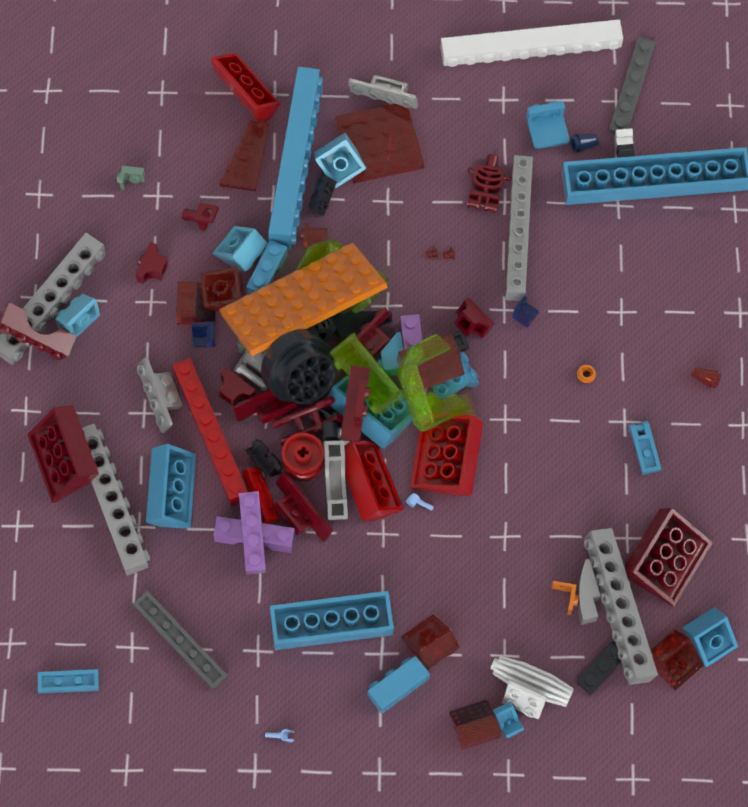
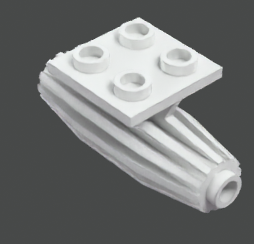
M500 656L499 659L495 658L490 668L494 670L493 675L508 684L502 703L506 704L511 701L516 710L538 720L545 702L566 707L574 688L556 676L503 656Z

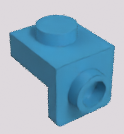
M511 701L493 710L499 728L506 738L524 730Z

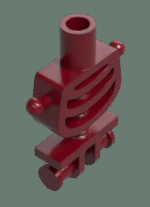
M489 154L486 165L478 164L475 170L471 167L468 168V173H473L472 185L479 191L470 190L467 207H474L476 210H479V207L485 208L484 212L489 210L496 213L500 196L489 193L501 191L504 180H511L510 175L504 176V169L497 168L499 159L497 155Z

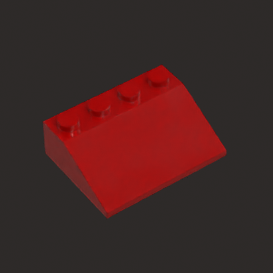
M422 414L410 488L449 495L472 496L483 421L475 415Z

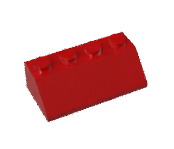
M237 53L212 57L213 69L220 80L230 88V91L238 97L242 105L252 113L253 117L258 121L271 119L281 103Z
M350 441L344 445L345 479L348 482L362 520L376 521L403 511L404 509L379 446L374 441Z

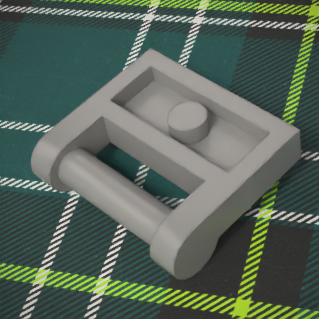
M246 350L234 370L239 374L245 375L257 384L260 390L264 391L268 387L259 376L246 367V364H249L261 373V365L266 351L251 357Z

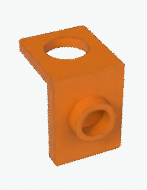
M553 581L551 589L570 592L567 615H571L573 606H577L579 595L575 594L576 585Z

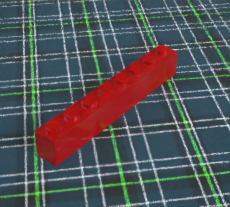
M188 358L173 364V372L232 507L240 503L239 493H246L248 491L193 363Z

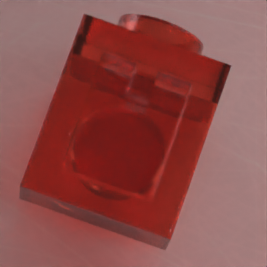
M305 223L304 229L300 231V240H303L304 247L326 248L327 228L309 227V223Z

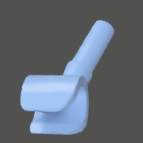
M415 493L411 494L406 500V503L411 507H414L417 503L431 511L434 507L421 500Z
M284 729L278 733L266 732L265 737L281 738V740L291 743L294 740L288 739V734L295 732Z

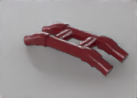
M330 396L272 421L274 428L294 421L298 432L279 439L281 446L284 445L289 437L297 433L313 434L322 430L321 425L324 423H338L342 421L341 414L322 421L318 410L335 403V398ZM311 414L315 424L305 428L301 417Z

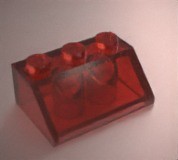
M452 333L399 351L397 355L398 365L411 394L465 374L460 351Z

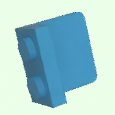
M551 101L544 105L535 104L527 108L526 120L535 149L569 143L570 138L563 116L565 110L563 101Z
M451 350L426 368L427 379L440 401L447 400L466 386L474 388L480 384L477 380L478 375L470 367L469 359L464 352Z

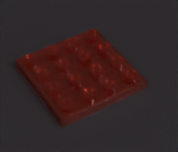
M394 103L335 116L339 134H347L366 166L364 171L352 178L353 184L424 168L425 165L410 112L403 105Z

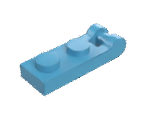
M643 421L638 425H635V423L629 424V433L632 437L641 474L660 472L661 465L649 422ZM643 431L644 435L639 436L638 432Z

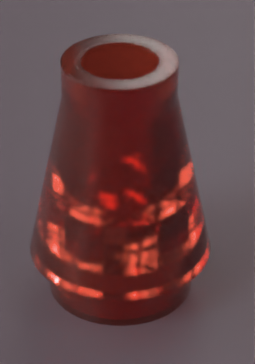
M695 366L691 377L709 388H716L721 374L716 370Z

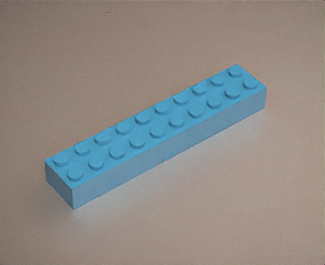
M299 66L268 232L269 241L273 240L287 246L288 251H292V245H296L297 242L296 233L300 225L299 215L300 211H302V198L306 190L305 180L308 178V163L311 161V145L314 144V129L317 126L316 117L317 113H319V100L323 91V77H320V69Z
M747 147L563 162L561 173L566 205L745 191L748 190Z

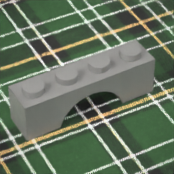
M344 440L324 441L327 520H347Z

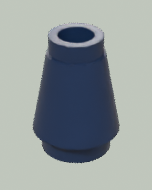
M575 134L570 138L571 148L573 151L580 152L598 145V135Z

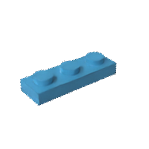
M98 669L38 672L39 694L99 691Z

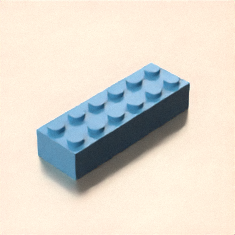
M388 591L270 606L275 650L391 636L394 632Z

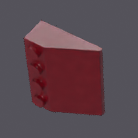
M74 405L53 407L27 434L52 503H56L86 486L99 475Z
M660 508L624 566L627 577L669 605L675 606L713 542L673 508Z

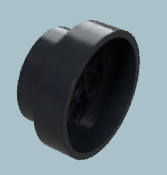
M307 329L294 330L278 338L267 350L261 365L262 380L270 391L280 400L299 404L314 402L325 395L332 386L336 374L334 354L331 347L316 332Z

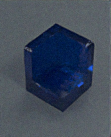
M524 296L514 309L513 319L528 328L539 314V311L527 303L528 297Z
M214 322L191 323L193 347H216Z

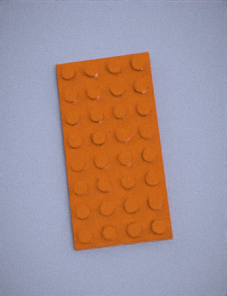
M351 243L219 309V311L252 357L270 348L278 338L286 333L299 329H308L388 287L381 275L354 243Z

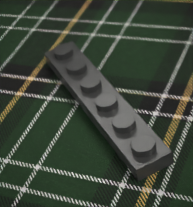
M638 37L609 128L610 133L615 134L616 130L629 129L656 41Z
M148 591L133 603V606L212 690L228 677Z

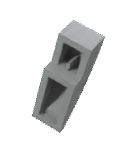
M590 559L585 560L578 585L579 596L577 603L581 625L596 622L598 618L594 602L599 601L600 593Z

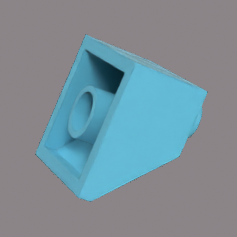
M343 133L314 152L315 160L328 177L337 181L335 188L366 169L356 147L346 133Z
M234 226L212 254L235 270L246 272L253 266L256 258L264 252V248L268 243L256 229Z
M85 294L75 297L69 307L57 314L55 319L57 326L78 337L100 316L97 300Z

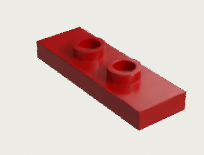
M245 469L242 472L249 491H259L262 523H277L280 518L274 507V502L261 469Z

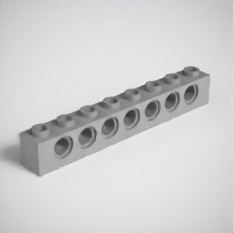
M514 155L505 291V300L524 301L526 293L532 156Z
M88 233L83 235L23 307L26 310L28 324L32 326L31 328L35 332L41 333L45 330L47 322L58 314L61 305L69 301L71 293L81 286L85 276H89L92 273L94 265L104 258V244ZM84 255L90 256L88 259H82ZM73 269L78 270L76 273H70ZM61 283L67 284L65 287H58ZM50 297H54V298H55V299H54L53 301H51V302L46 301V300H47L48 298H50ZM38 311L43 312V314L40 316L35 315V313ZM2 333L0 335V357L13 365L15 361H19L22 358L23 351L30 347L31 344L19 342L13 345L11 342L17 340V337Z
M95 424L83 427L82 430L85 433L88 446L91 444L98 445L96 449L91 450L94 462H104L101 467H97L99 475L91 483L126 576L149 568L147 562L150 561L147 549L143 550L141 547V543H144L141 533H136L134 526L137 523L134 515H129L127 509L130 508L127 497H122L121 491H124L121 481H116L114 474H117L114 463H109L107 458L111 455L107 445L103 447L101 442L104 439L101 429H96ZM104 478L110 479L108 484L101 483ZM111 495L117 496V499L113 502L107 500ZM116 513L124 514L121 519L114 518ZM124 530L130 531V534L128 536L124 537L120 535L121 532ZM131 547L137 549L134 554H129L127 551Z
M608 528L590 531L584 538V546L588 551L591 566L595 573L597 586H599L601 593V602L605 606L606 618L611 625L612 637L618 648V657L623 664L624 676L629 685L650 682L658 676L613 530Z

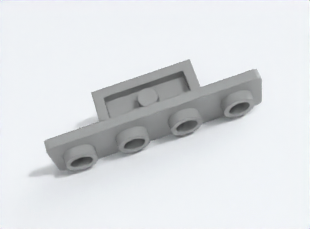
M374 75L371 83L349 79L348 81L350 91L356 95L368 96L390 104L403 105L406 108L417 109L418 107L416 96L406 93L409 88L408 83Z
M143 358L137 365V373L148 396L156 423L161 433H165L173 425L168 410L180 409L183 405L171 373L154 374L149 359Z

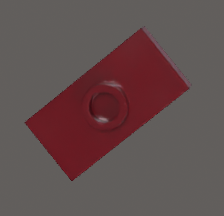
M150 242L145 254L139 258L136 279L140 283L144 284L145 281L151 278L162 281L169 265L168 258L158 253L156 243Z
M470 298L465 299L456 311L458 318L454 324L466 336L475 334L483 338L495 324Z
M226 367L222 370L221 380L224 383L218 389L219 397L234 406L238 402L256 395L255 389L247 384V380L241 375L236 376Z

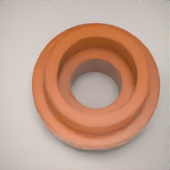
M582 365L577 371V378L582 383H591L596 377V371L590 365ZM587 372L590 376L585 377L583 373Z

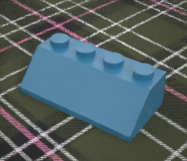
M170 444L152 448L146 523L159 527L191 528L196 465L195 453Z

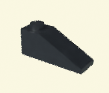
M348 311L344 314L338 313L331 320L336 326L335 334L341 345L347 343L353 336L356 337L360 333L361 327L374 319L373 316L377 311ZM389 311L391 315L379 327L392 322L391 311Z

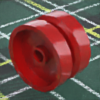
M297 433L289 437L282 448V462L285 472L292 479L298 481H310L316 478L322 472L324 466V447L321 441L309 433Z

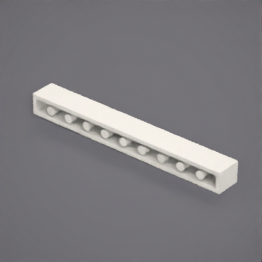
M619 19L441 38L440 48L443 66L454 67L459 64L491 63L497 60L509 61L511 59H527L534 56L545 57L553 54L563 55L565 53H581L583 51L596 52L601 49L614 50L622 46L623 34Z

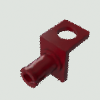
M200 203L197 210L185 208L182 212V218L196 222L202 231H206L208 224L214 222L219 207Z

